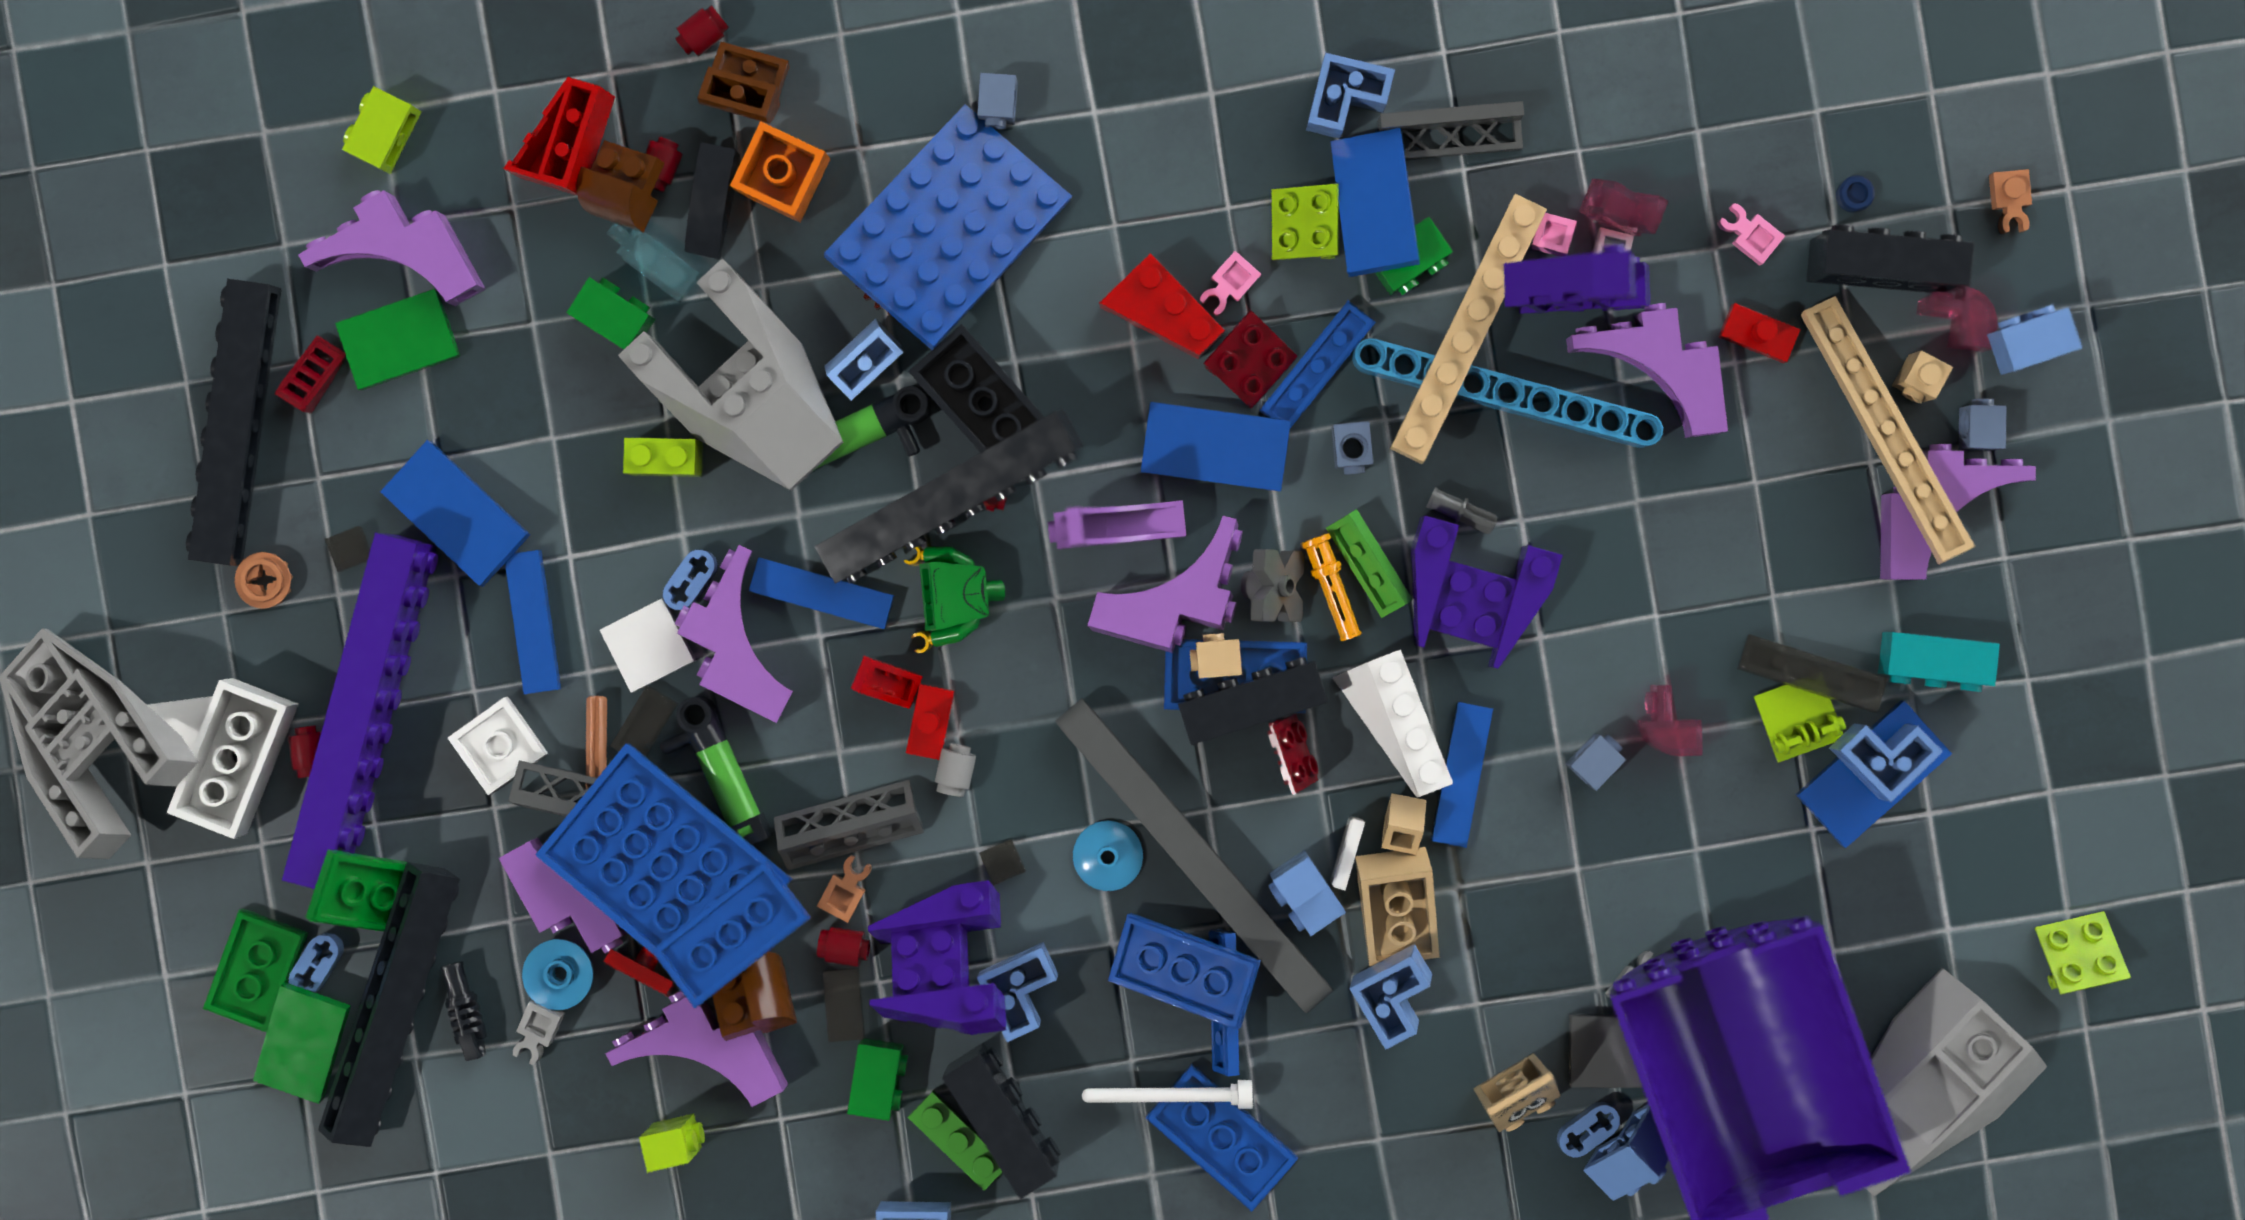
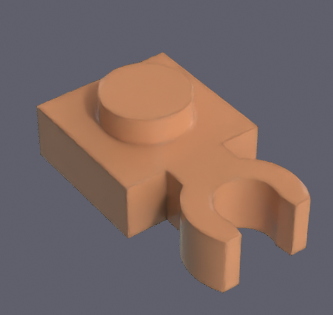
M2029 169L1990 174L1992 210L2002 209L2003 216L1998 221L2000 234L2010 232L2009 221L2011 219L2017 221L2019 232L2027 231L2030 222L2028 216L2022 212V207L2032 205Z
M853 855L844 862V877L842 878L837 874L832 876L817 907L847 923L853 916L866 891L857 886L859 881L864 880L872 869V865L867 864L862 873H855L852 870V863L855 860Z

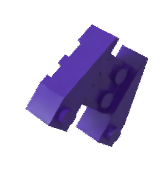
M1625 245L1603 246L1600 253L1504 263L1505 307H1519V314L1557 311L1583 312L1587 309H1602V311L1644 309L1651 305L1649 265L1645 262H1640V257H1635V254L1630 250L1625 251Z
M1428 516L1420 517L1411 548L1415 646L1424 648L1429 630L1492 647L1488 667L1499 669L1552 592L1563 555L1530 545L1522 546L1512 579L1449 561L1459 525Z
M989 880L953 885L868 926V932L880 944L891 943L893 997L870 1000V1006L882 1017L904 1022L912 1021L927 1024L929 1027L957 1030L960 1033L970 1035L1006 1030L1005 995L994 983L969 986L967 932L1001 928L1000 894Z

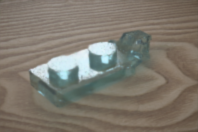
M614 222L606 233L621 245L617 253L623 257L622 259L680 303L701 276L700 273L646 232L642 233L633 230L630 234Z

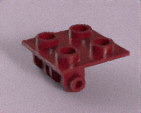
M1250 310L1203 364L1212 375L1217 376L1252 409L1298 356Z
M1293 714L1283 720L1279 719L1268 723L1270 730L1267 733L1272 747L1277 748L1274 754H1279L1281 760H1278L1277 763L1278 765H1283L1280 767L1284 784L1289 785L1292 795L1318 781V764L1315 757L1309 753L1306 744L1307 732L1304 724L1298 720L1297 714Z

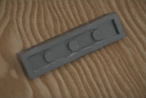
M1523 101L1382 113L1377 120L1378 132L1401 128L1402 134L1411 141L1405 149L1406 160L1523 149L1521 119L1524 116ZM1512 123L1514 142L1500 143L1489 133L1497 124ZM1480 125L1491 126L1485 131ZM1471 126L1482 135L1474 146H1464L1454 137L1462 127ZM1447 128H1456L1451 134L1445 130ZM1436 129L1446 140L1439 149H1429L1419 139L1427 130ZM1420 131V133L1416 137H1414L1410 132ZM1484 139H1487L1491 143L1480 145ZM1449 142L1456 146L1451 148H1445ZM1414 145L1421 149L1418 151H1410Z
M519 760L508 802L516 806L566 817L575 807L576 802L588 791V789H584L581 783L592 785L597 778ZM526 770L540 773L546 783L545 786L534 793L521 790ZM547 775L555 776L558 778L550 782ZM566 779L573 780L581 792L568 801L560 799L554 789L556 785ZM550 790V792L552 793L553 797L545 796V795H541V794H543V793H545L546 791Z
M910 780L774 817L778 852L788 870L924 833L922 821L915 807ZM905 794L906 804L895 807L886 805L891 797ZM867 804L872 807L866 815L859 817L852 815L858 806ZM834 814L838 816L830 825L821 826L818 824L825 815ZM797 823L804 825L798 834L785 837L784 827Z

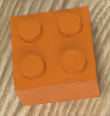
M760 121L730 186L737 193L801 223L830 162V158L825 151Z

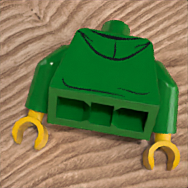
M918 546L914 548L917 551V557L913 561L903 560L906 564L920 566L925 630L914 633L911 638L921 636L925 639L926 644L924 648L915 649L916 653H923L929 650L932 645L940 647L961 642L979 627L981 618L989 616L988 602L1003 601L1005 598V586L1002 580L986 581L985 568L983 566H975V562L971 557L953 547L927 546L923 550V548Z

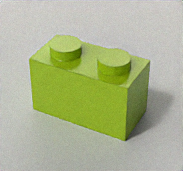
M373 86L371 92L366 93L360 102V114L355 124L350 125L344 134L343 142L345 144L342 150L391 175L421 111L411 104Z
M624 438V474L632 476L702 477L703 442L696 439Z
M694 1113L655 1122L639 1137L647 1173L690 1163L702 1148L701 1144L705 1142V1134L701 1122L696 1123Z

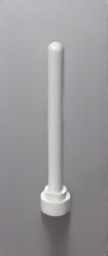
M1238 1080L1237 1084H1231L1230 1087L1087 1088L1082 1092V1099L1087 1103L1231 1102V1105H1238V1109L1253 1108L1252 1080Z

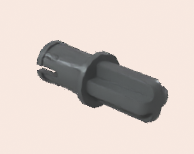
M1435 487L1426 508H1431L1455 519V524L1461 522L1485 534H1490L1493 531L1498 519L1495 514L1468 503V498L1462 500L1439 490L1437 487Z

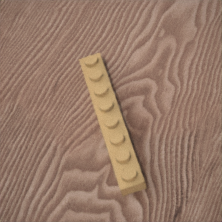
M1514 194L1390 447L1391 450L1420 464L1424 463L1505 297L1504 263L1523 260L1547 211L1546 208Z
M1836 296L1803 311L1801 314L1803 321L1937 563L1940 565L1974 548L1975 545Z

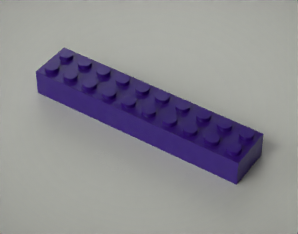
M374 534L284 869L283 881L315 889L327 850L355 853L356 846L359 847L363 841L365 826H362L365 812L368 813L374 802L375 794L371 790L374 779L379 777L383 768L384 760L380 758L383 745L389 742L392 735L393 725L390 724L393 710L398 708L401 701L402 691L399 690L401 678L406 676L410 668L411 657L408 656L411 642H415L419 634L420 622H417L420 608L425 607L429 597V588L426 585L429 574H433L437 567L438 554L435 553L437 545L396 534Z

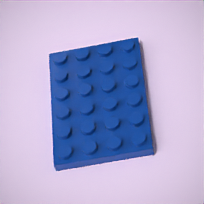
M964 104L824 252V258L933 351L1070 202L1072 195L993 127H985V121L979 120L977 114Z
M629 743L622 747L535 854L652 954L651 950L764 861H769L787 886L792 881L789 875Z

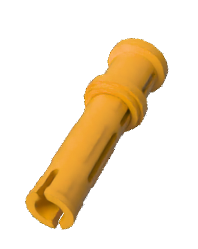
M1326 533L1304 541L1300 545L1302 549L1307 551L1313 568L1310 571L1312 577L1320 581L1329 610L1340 635V641L1342 642L1357 637L1362 632L1358 627L1350 600L1338 572L1341 570L1342 565L1340 561L1335 559L1329 540L1332 537L1330 533Z

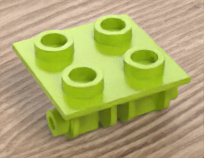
M1338 184L1271 189L1272 260L1310 257L1334 259L1335 256L1339 255Z
M1821 672L1753 696L1777 763L1832 744L1843 735V730L1846 729L1843 718L1836 715Z
M2104 911L2034 928L2052 975H2048L2049 986L2051 989L2057 988L2060 995L2131 978Z

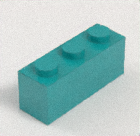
M1882 632L1878 674L1889 675V682L1911 684L1912 678L1925 679L1924 686L1947 688V681L1960 683V690L1982 692L1983 685H1996L2000 644L1907 633Z

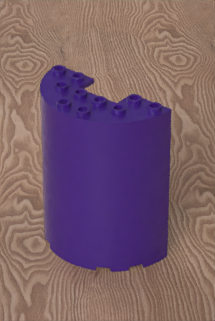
M1803 916L1795 919L1762 921L1727 930L1725 926L1716 927L1708 930L1704 938L1692 941L1691 938H1686L1671 944L1672 950L1644 962L1612 984L1613 987L1609 994L1691 1220H1770L1766 1208L1830 1186H1833L1840 1196H1844L1911 1173L1821 923L1810 920L1809 916Z

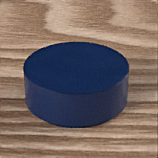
M1859 175L1851 176L1842 181L1836 191V199L1839 206L1851 213H1857L1871 205L1875 197V189L1871 181Z

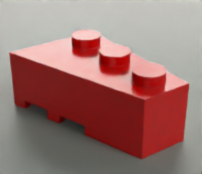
M567 77L542 112L544 117L532 134L528 132L523 139L525 144L513 161L509 160L503 169L521 179L577 196V179L580 168L584 167L591 170L615 96L598 85Z
M1151 253L1099 302L1101 309L1128 321L1130 324L1151 333L1162 341L1197 359L1202 357L1225 333V330Z

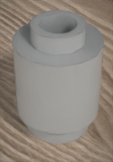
M950 743L949 749L942 748L935 782L938 783L937 792L964 797L965 789L970 787L976 755L970 753L971 747Z

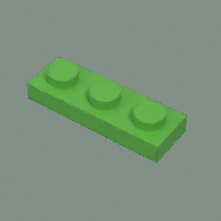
M1357 509L1326 527L1381 618L1413 600Z
M934 1090L909 1114L908 1118L983 1191L1002 1173V1170L976 1130Z

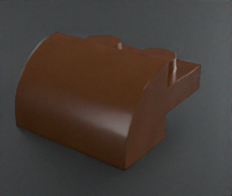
M721 41L712 67L708 66L697 97L698 102L701 105L770 124L780 106L779 97L790 67L789 60Z
M604 140L591 170L584 167L580 168L577 179V196L580 205L591 215L644 233L658 200L650 195L665 163L657 157Z
M766 953L713 995L721 1037L725 1041L758 1030L765 1034L797 1023L783 960L777 953Z

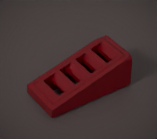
M317 335L280 383L274 394L297 409L312 414L346 360L345 352ZM319 350L334 358L330 364L317 356ZM312 362L325 370L322 375L309 368ZM304 374L316 381L313 387L301 380ZM298 387L305 391L307 395L302 398L294 393V390Z

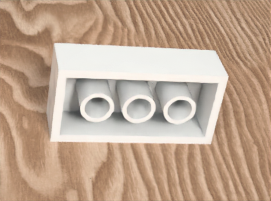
M234 678L219 680L191 750L199 763L177 785L167 813L233 839L246 835L299 704ZM234 752L237 756V762L233 759Z

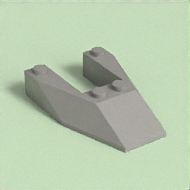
M722 258L696 283L748 339L736 353L699 387L660 343L645 331L618 356L696 439L792 491L844 442L802 343L745 280Z
M42 628L0 675L2 691L26 778L77 858L110 859L131 836L129 830L88 769L114 739H116L143 782L148 785L176 787L199 763L181 735L127 686L48 629Z

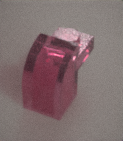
M1592 179L1579 212L1604 226L1625 234L1641 237L1642 233L1656 234L1669 201L1660 195L1635 193L1617 181Z
M1966 287L1955 292L1954 300L1953 294L1946 292H1931V296L1918 300L1917 315L1951 319L1948 348L1982 353L1992 350L1987 334L1997 331V314L1993 304L1983 293Z
M1650 684V692H1646L1645 708L1647 714H1651V720H1637L1640 734L1645 742L1653 749L1672 756H1703L1701 720L1695 718L1673 719L1672 686L1668 684Z

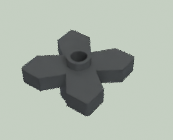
M1254 549L1253 569L1246 571L1241 579V592L1246 599L1251 600L1252 621L1275 622L1276 618H1278L1282 622H1302L1303 600L1296 590V583L1304 574L1305 553L1303 551H1281L1279 554L1278 550Z

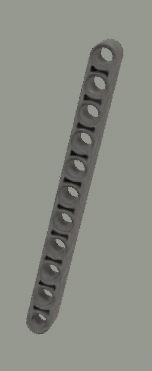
M1083 698L1055 720L1060 729L1306 1014L1334 991Z

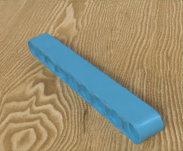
M1368 338L1357 345L1352 355V361L1357 370L1362 373L1420 388L1435 355ZM1365 347L1375 349L1379 355L1378 362L1374 365L1363 363L1360 358V351ZM1404 356L1411 360L1413 370L1410 374L1398 373L1394 366L1397 357ZM1471 365L1467 375H1474L1480 380V391L1478 393H1470L1464 388L1462 383L1456 395V398L1637 448L1653 445L1663 435L1662 422L1652 414ZM1507 384L1514 389L1515 398L1513 402L1505 403L1499 398L1498 389L1500 385ZM1535 394H1543L1548 398L1549 408L1546 412H1539L1534 408L1532 401ZM1570 403H1577L1583 409V417L1579 422L1573 421L1568 417L1567 408ZM1605 412H1610L1617 418V427L1614 431H1608L1602 425L1601 420ZM1640 421L1648 423L1651 427L1652 433L1648 440H1642L1637 436L1636 427Z

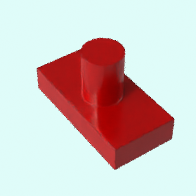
M1733 303L1718 337L1781 363H1787L1801 329Z
M863 656L851 689L858 693L910 709L923 676Z
M925 684L919 685L906 749L907 754L936 760L940 759L941 750L945 744L955 690Z
M644 946L641 948L635 961L610 949L604 959L607 965L667 997L670 996L675 987L673 981L653 971L659 960Z

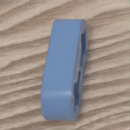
M694 550L684 558L663 590V599L670 608L674 610H682L683 606L690 608L692 603L698 600L717 571L715 556L706 550ZM703 557H706L705 565L709 568L706 573L699 572L694 579L690 576L696 568L692 563L693 560H701ZM688 581L690 585L685 590L688 600L675 603L673 600L676 595L672 592L673 588H682Z
M324 933L314 937L308 943L291 971L289 984L315 993L320 991L342 957L344 946L341 939L332 933ZM329 942L331 944L329 951L333 954H329L323 957L321 961H318L317 959L322 953V949L318 945ZM313 967L315 971L313 972L310 980L314 983V985L311 984L307 987H304L302 985L304 979L300 976V974L303 975L308 973L309 971H311Z
M1596 1102L1560 1128L1557 1134L1558 1145L1567 1156L1573 1158L1584 1156L1618 1130L1620 1116L1609 1103ZM1602 1111L1605 1115L1611 1113L1607 1118L1610 1123L1608 1126L1604 1127L1602 1124H1597L1592 1129L1589 1128L1598 1121L1596 1116L1598 1112ZM1585 1130L1588 1131L1579 1138L1581 1143L1579 1147L1575 1148L1572 1144L1566 1147V1144L1569 1142L1567 1137L1569 1133L1573 1132L1577 1136Z

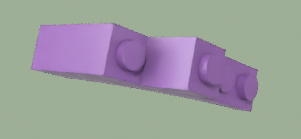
M376 190L366 194L361 198L362 203L353 207L359 221L350 220L343 223L337 228L338 232L327 239L320 237L306 245L307 250L298 254L304 267L316 272L327 266L353 259L373 258L398 262L421 274L438 290L446 303L454 306L486 290L445 215L436 210L433 212L431 210L423 211L412 218L413 223L410 224L395 196L384 190L382 192Z
M1666 303L1651 304L1649 307L1644 308L1645 312L1635 316L1636 327L1632 326V322L1611 324V330L1597 332V326L1581 327L1575 329L1576 335H1571L1566 339L1568 353L1589 352L1608 355L1623 360L1647 374L1660 386L1674 405L1680 417L1685 438L1728 432L1718 346L1707 347L1706 341L1685 344V350H1682L1677 308L1666 309Z
M1930 444L1929 450L1923 451L1956 513L1968 502L1993 488L2008 483L2036 480V466H2023V459H2001L2000 466L1987 465V459H1965L1964 465V451H1952V444ZM1893 487V493L1881 495L1880 579L1926 580L1928 563L1932 552L1896 487Z
M1183 500L1115 507L1066 508V512L1054 513V521H1048L1050 543L1057 542V549L1059 550L1186 537Z
M1223 516L1214 538L1204 553L1193 565L1173 580L1158 587L1136 593L1108 594L1097 592L1088 627L1094 632L1173 653L1175 645L1181 646L1186 630V625L1181 624L1182 620L1224 630L1226 622L1232 623L1237 602L1232 601L1233 595L1231 591L1221 588L1222 584L1228 585L1233 565L1228 564L1232 550L1238 551L1243 531L1238 530L1237 519Z
M738 545L736 551L728 550L720 566L721 569L725 570L723 577L719 583L714 580L712 581L704 597V600L709 602L707 608L695 602L692 603L690 608L683 606L675 625L680 627L677 632L678 635L715 653L713 659L707 656L704 659L697 673V676L702 678L699 685L777 723L793 691L775 680L763 667L753 652L745 634L741 615V588L752 551Z
M538 838L498 858L539 933L548 928L551 929L552 933L572 924L569 918L571 916L591 953L602 948L605 954L610 949L623 944L620 937L627 932L535 855L543 846Z
M681 990L670 995L671 1003L662 1009L667 1018L666 1021L662 1015L643 1025L646 1031L634 1037L630 1031L612 1041L614 1047L605 1053L611 1066L629 1059L649 1055H671L695 1060L711 1067L729 1079L746 1097L751 1107L783 1092L788 1086L760 1030L725 1041L721 1037L719 1024L708 1002L705 1001L698 1008L694 1009Z

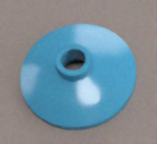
M1111 820L1099 821L1084 829L1077 838L1073 849V863L1078 875L1086 884L1098 890L1114 891L1127 886L1137 877L1143 863V849L1138 836L1125 824ZM1104 851L1113 852L1115 856L1113 862L1104 863L1102 861L1101 854Z
M553 939L539 944L527 956L522 970L523 985L529 997L536 1004L550 1010H565L580 1003L589 993L594 978L593 965L585 950L576 943L564 939ZM557 967H563L566 970L567 975L565 979L556 977L555 970Z

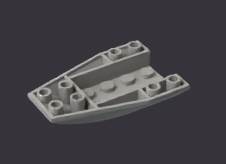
M1943 968L1892 1019L1871 1056L1874 1070L1911 1173L1998 1119L2047 1068V1065L2027 1041L1979 996ZM1909 1174L1867 1187L1866 1189L1873 1196H1876Z

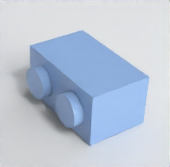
M874 319L824 366L826 375L852 400L903 353L900 343L877 319Z

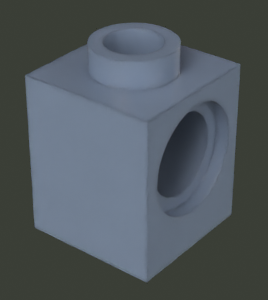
M980 73L977 116L979 120L985 121V127L991 126L994 129H1006V124L1015 125L1018 86L1016 75Z
M1972 399L1971 405L1959 408L1958 450L1995 451L2006 449V406L1994 405V399Z
M1369 421L1333 425L1331 431L1335 469L1344 468V475L1365 473V466L1373 464ZM1354 439L1360 443L1362 453L1359 458L1351 459L1344 454L1343 444L1346 440Z
M1594 733L1565 764L1587 786L1597 791L1626 759L1619 753L1623 748L1610 735L1607 734L1603 738L1601 735Z

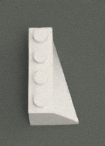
M1401 650L1364 663L1332 678L1366 724L1375 740L1390 758V761L1416 798L1453 784Z

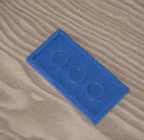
M1401 128L1330 141L1335 181L1338 184L1339 212L1349 277L1420 265Z
M1150 402L1141 472L1281 492L1291 421Z
M426 440L380 491L473 581L482 587L488 583L531 535L430 440Z
M1183 639L1181 646L1175 645L1173 653L1165 651L1164 709L1180 710L1178 703L1184 701L1183 694L1202 688L1204 693L1208 694L1218 691L1217 684L1237 678L1240 684L1253 680L1251 673L1271 667L1273 673L1287 669L1285 665L1287 661L1304 656L1307 661V642L1239 641L1242 675L1199 678L1198 671H1191L1190 650H1197L1196 642H1203V640ZM1306 709L1296 713H1305Z
M1903 700L1898 702L1870 729L1885 744L1904 724L1916 725L1943 752L1892 802L1878 799L1838 757L1795 794L1843 848H1847L1952 754Z
M764 861L651 951L695 1009L796 931L811 917L769 861Z
M1129 913L1125 920L1108 981L1238 1030L1241 1028L1261 960Z
M1191 1064L1170 1088L1219 1086L1194 1064ZM1157 1102L1145 1117L1251 1212L1298 1160V1156L1252 1115L1245 1109H1238V1105H1231V1102Z

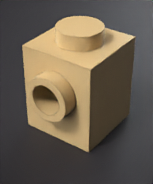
M1921 350L1907 356L1892 386L1903 391L1902 395L1913 402L1922 403L1934 400L1939 395L1953 367Z
M1224 633L1203 635V642H1196L1197 650H1190L1191 671H1198L1199 678L1242 675L1239 639L1224 640Z
M1391 793L1384 818L1381 848L1417 855L1424 833L1427 800Z

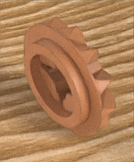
M258 552L246 557L240 563L235 573V587L240 598L255 608H270L283 603V599L291 592L290 585L293 578L287 567L288 563L276 554ZM264 570L267 576L276 577L277 579L273 583L267 584L266 591L263 585L251 583V581L262 577V571Z

